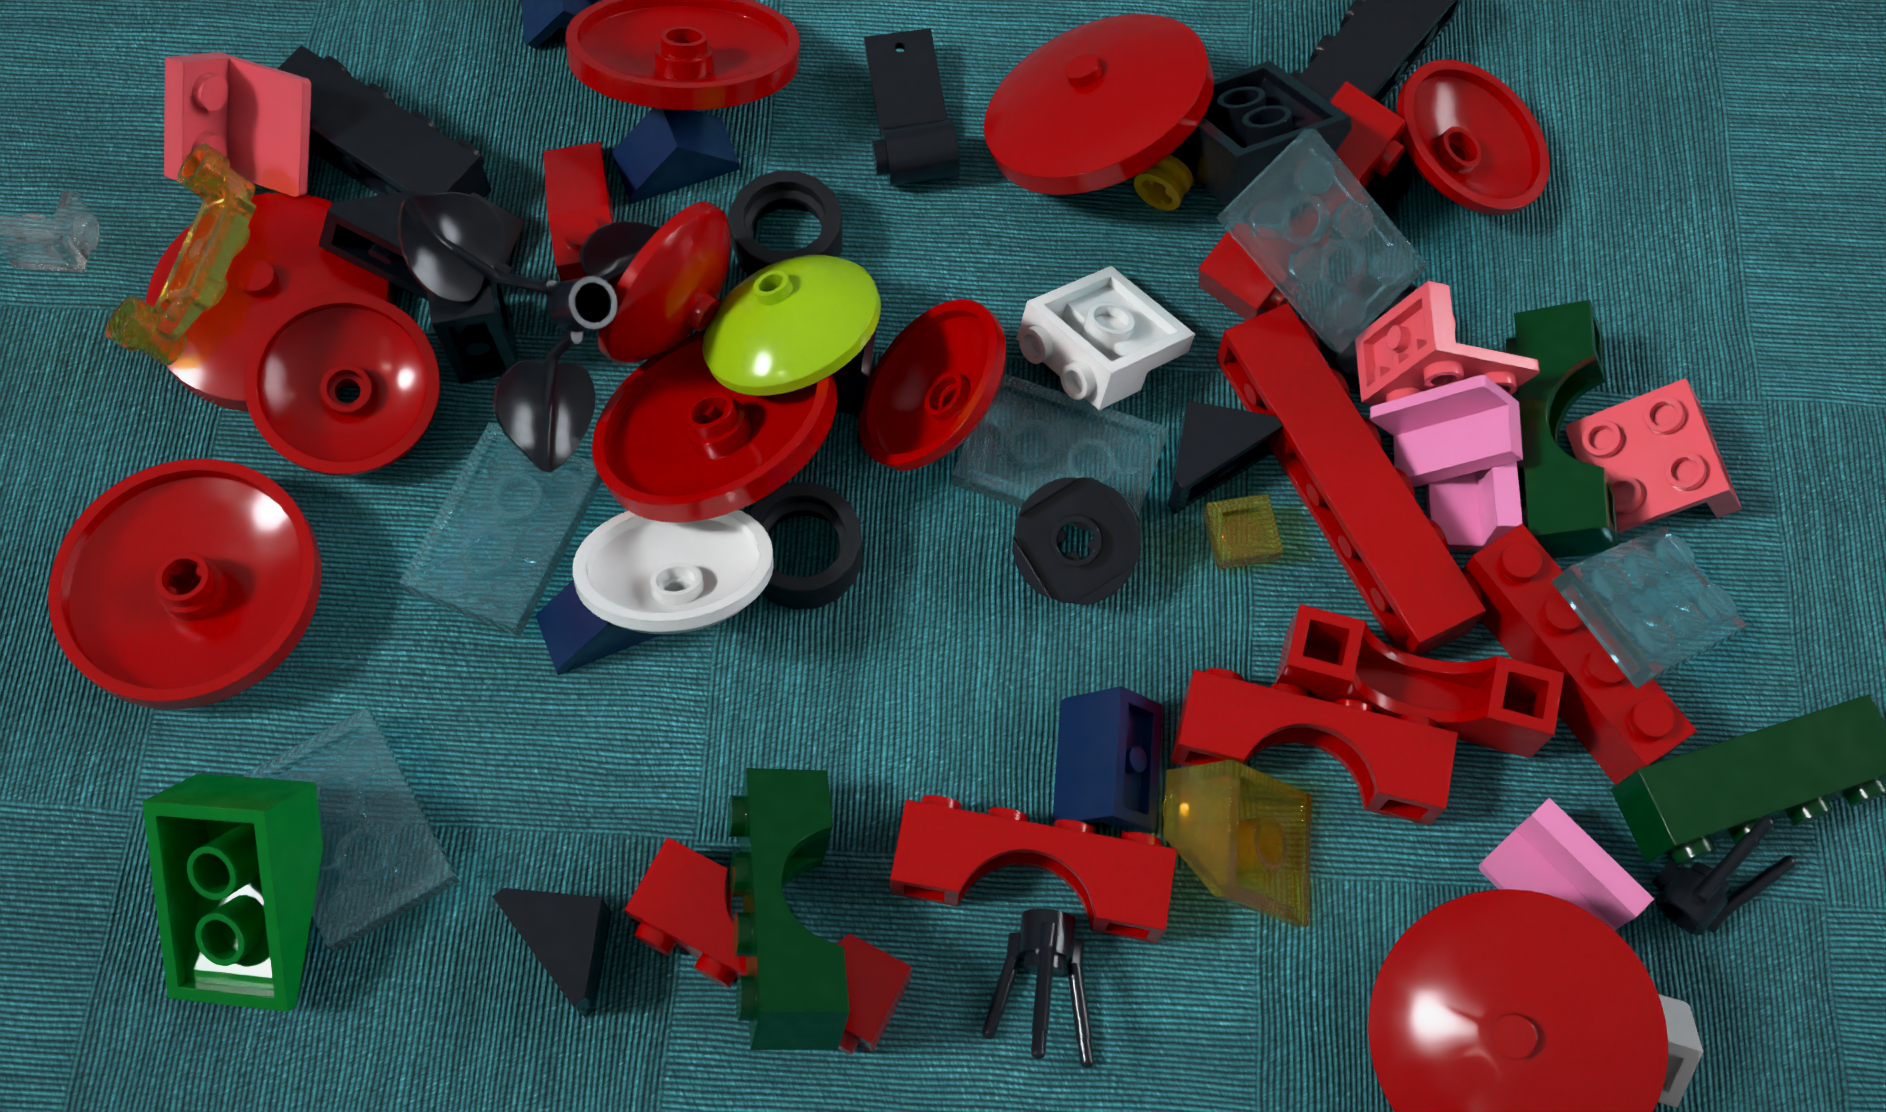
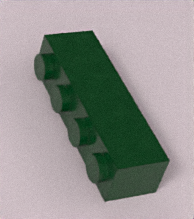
M1870 694L1639 768L1610 790L1645 862L1649 863L1672 855L1678 866L1716 851L1717 849L1713 843L1715 840L1731 836L1736 845L1763 816H1769L1773 820L1788 816L1792 825L1798 826L1832 812L1833 809L1829 804L1831 801L1845 797L1849 806L1854 807L1885 795L1886 723ZM1774 826L1767 834L1775 831Z

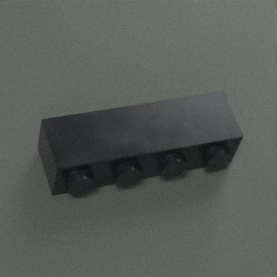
M1355 0L1346 12L1339 32L1334 37L1326 34L1314 49L1309 60L1310 65L1304 72L1301 73L1295 70L1290 75L1329 102L1347 81L1382 104L1455 18L1461 0Z
M301 45L278 68V70L308 78L311 82L309 151L379 196L416 190L419 196L444 192H459L470 195L474 192L485 198L492 191L483 168L485 161L474 146L461 138L453 141L445 136L421 112L414 110L410 114L402 109L378 85L369 83L366 86L359 82L335 58L328 55L321 58Z

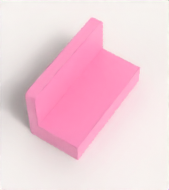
M1485 375L1474 376L1370 407V420L1393 436L1394 468H1400L1406 473L1413 488L1523 460L1519 401Z
M1517 461L1425 484L1428 520H1434L1443 530L1447 538L1448 550L1480 551L1523 523Z
M1550 798L1533 811L1479 864L1480 872L1498 889L1529 890L1566 900L1590 912L1614 931L1636 918L1654 900L1636 880Z

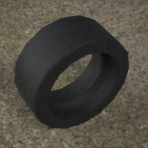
M774 171L758 176L740 189L730 207L729 228L732 247L740 267L749 275L768 265L793 257L827 255L839 258L842 252L843 230L840 206L834 192L816 177L800 171ZM781 208H798L813 214L820 221L821 233L807 247L792 252H780L758 245L753 239L752 227L757 220L768 212Z
M812 482L786 483L758 500L749 509L747 514L758 521L768 534L777 524L792 517L813 516L829 522L839 536L840 550L837 558L824 571L812 576L792 577L779 573L773 568L772 576L767 586L761 592L772 603L794 610L820 608L839 599L855 583L863 562L860 521L851 504L835 490Z

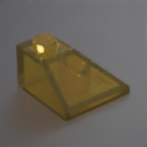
M1233 759L1167 770L1166 791L1163 802V836L1173 848L1177 849V853L1212 894L1219 899L1295 927L1309 926L1311 794Z

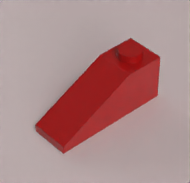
M601 142L543 151L548 220L555 265L561 282L588 276L580 262L581 246L587 236L596 228L615 222Z

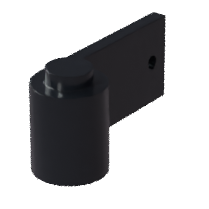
M931 28L865 36L864 46L880 140L872 141L876 176L887 175L889 186L958 178L960 167L956 132L952 119H947ZM902 48L904 52L899 53L896 49Z

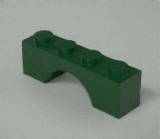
M1590 300L1514 313L1515 337L1506 338V353L1537 359L1540 371L1538 375L1519 386V390L1511 395L1519 401L1522 429L1523 460L1517 461L1519 483L1525 482L1526 502H1521L1523 525L1552 559L1619 551L1615 492L1604 467L1576 460L1559 447V432L1568 410L1582 395L1605 382L1601 328Z
M746 768L741 795H730L727 814L728 836L739 837L740 852H733L731 858L730 890L731 895H742L743 912H736L734 917L733 952L734 956H746V975H739L737 980L736 1016L738 1021H749L750 1050H838L850 1014L844 947L824 940L806 929L790 911L782 890L796 876L822 866L833 827L828 770Z

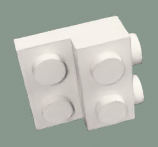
M1109 266L1027 301L1016 339L1019 341L1024 357L1029 362L1034 364L1043 362L1060 376L1063 389L1071 398L1075 400L1085 398L1098 410H1101L1140 391L1148 371L1188 353L1195 333L1114 267Z

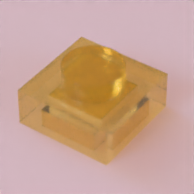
M1268 493L1206 504L1203 514L1217 570L1278 561L1280 559L1283 548Z

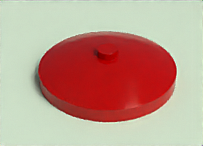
M602 0L585 8L571 20L566 30V53L568 66L574 76L587 87L605 96L651 108L707 110L757 101L785 87L792 81L799 69L800 38L795 26L784 15L753 0Z
M1127 14L1092 21L1071 29L1043 44L1024 58L1006 76L995 91L985 114L984 136L986 144L1003 175L1024 189L1043 194L1067 195L1106 188L1128 180L1159 163L1192 134L1201 122L1211 102L1214 90L1213 69L1199 36L1190 27L1175 19L1153 14Z
M281 192L248 196L229 202L203 215L188 226L170 244L160 258L149 283L145 307L146 325L150 340L162 362L189 391L215 405L249 412L244 393V374L248 355L262 329L283 309L306 297L332 291H351L369 294L394 305L393 283L318 246L327 211L333 202L307 194L293 197Z
M705 331L696 333L685 338L675 347L648 359L629 375L610 397L600 414L593 435L592 455L595 468L610 494L621 506L635 515L649 520L671 523L694 522L737 511L755 503L781 487L796 475L817 452L832 426L836 413L837 388L833 375L831 374L825 379L805 388L783 394L756 396L738 393L720 384L712 375L702 353V341Z
M185 459L159 464L127 477L100 495L85 509L65 536L56 555L49 581L48 605L52 628L60 647L71 663L94 684L114 697L128 703L155 709L178 710L213 704L230 698L261 681L276 669L298 644L312 619L320 594L322 577L320 550L309 521L294 500L282 487L262 473L241 464L217 459Z
M1499 889L1471 893L1444 903L1416 921L1395 943L1385 958L1372 991L1368 1020L1370 1052L1380 1086L1395 1112H1653L1660 1098L1668 1063V1034L1662 1003L1655 985L1641 960L1618 933L1590 912L1566 900L1529 890Z

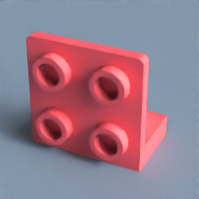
M222 52L165 57L164 177L179 182H187L229 175L293 197L307 194L311 110L310 80Z
M1432 281L1425 282L1355 336L1361 403L1378 405L1478 375L1487 376L1508 394L1512 395L1519 386L1540 373L1539 363L1537 359L1456 343V321L1452 312L1450 286Z
M1686 378L1571 422L1566 426V433L1576 460L1604 467L1615 492L1618 534L1705 502L1717 518L1742 510L1701 403Z

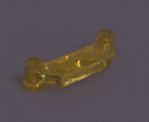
M206 143L196 147L187 156L178 172V183L202 198V204L156 304L152 307L136 296L128 297L115 309L105 330V335L109 340L130 352L140 350L165 366L173 364L183 353L187 344V335L184 334L203 311L214 307L225 294L228 286V281L225 278L233 258L242 251L249 240L250 229L247 226L256 208V205L250 202L255 193V185L230 168L229 159Z

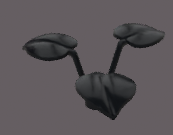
M459 192L408 196L402 202L399 211L398 237L400 247L410 272L428 292L447 301L466 302L472 300L479 293L485 277L494 283L542 292L548 296L547 309L549 316L557 327L565 331V335L547 352L545 364L535 359H522L509 366L498 380L493 402L497 422L507 438L539 470L544 472L554 471L574 453L584 438L593 417L596 396L590 374L583 366L575 363L558 364V360L573 344H579L582 341L583 331L603 328L614 319L618 305L614 291L615 287L638 252L660 228L629 221L612 222L596 228L587 236L580 249V262L588 276L558 283L555 280L544 281L500 272L491 267L501 259L505 251V231L501 219L494 209L479 198Z

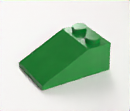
M197 773L142 801L168 998L289 1012L296 1007L323 851L316 782Z

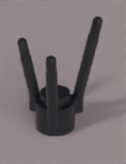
M1763 816L1714 869L1700 862H1695L1691 868L1683 867L1684 864L1677 866L1672 855H1670L1665 867L1652 881L1661 890L1655 898V903L1659 910L1681 929L1694 935H1702L1706 929L1715 933L1730 914L1795 867L1796 859L1791 855L1784 856L1728 897L1725 896L1730 890L1726 880L1774 826V820L1771 817Z
M1030 909L1022 913L1020 932L1009 933L1006 959L988 1009L989 1012L982 1029V1035L986 1039H992L995 1036L1021 960H1024L1023 970L1037 975L1031 1055L1036 1060L1044 1058L1049 1028L1053 977L1064 975L1066 965L1080 1063L1083 1068L1089 1069L1094 1064L1082 968L1084 942L1075 939L1076 919L1074 916L1051 909Z

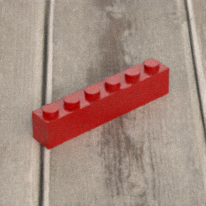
M1286 303L1225 330L1216 362L1247 411L1276 416L1283 424L1273 454L1392 646L1421 657L1468 634L1486 612L1478 584L1471 575L1461 572L1448 551V542L1443 530L1434 520L1427 519L1416 502L1414 488L1409 477L1400 468H1394L1382 449L1381 437L1376 426L1368 418H1362L1350 399L1349 388L1343 375L1337 369H1331L1318 350V341L1312 327L1306 321H1300L1289 303Z

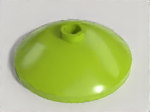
M804 255L768 265L742 280L720 301L719 309L712 321L706 326L703 335L702 353L710 372L720 384L742 394L756 396L777 395L810 386L845 366L870 340L881 314V299L874 280L864 268L852 261L838 257Z

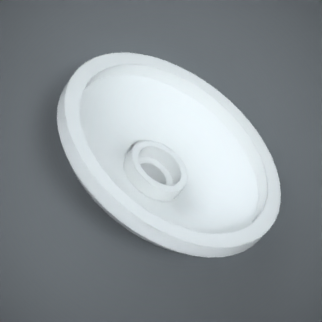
M740 510L707 520L682 523L649 520L626 511L604 522L586 537L576 552L572 568L574 584L580 600L592 613L601 619L619 627L641 633L677 634L713 626L744 609L767 586L774 568L772 542L764 527L750 515Z

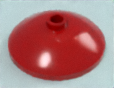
M1451 59L1428 62L1419 67L1405 81L1397 99V115L1406 120L1401 140L1415 168L1437 192L1461 207L1488 215L1514 214L1526 208L1540 196L1549 176L1547 145L1542 131L1528 107L1505 83L1480 67Z
M706 201L692 204L667 221L638 252L614 289L618 304L614 319L607 326L599 329L598 344L603 355L616 364L638 363L675 347L688 337L694 329L701 331L708 326L719 309L720 301L717 297L724 285L728 271L731 234L728 218L723 210L713 203Z
M332 291L320 293L301 299L275 315L259 333L252 345L245 366L244 393L250 416L262 437L276 452L291 463L314 473L343 477L368 474L390 466L403 458L427 433L437 412L440 400L441 383L438 362L434 350L422 329L410 316L395 305L381 298L360 292ZM348 385L359 387L360 395L354 402L344 403L338 399L339 392L343 387Z
M957 299L947 301L921 314L893 340L881 356L869 378L862 410L859 411L861 443L871 458L892 470H914L932 464L953 452L980 425L997 396L1004 374L1006 358L1004 330L998 318L990 310L973 300Z

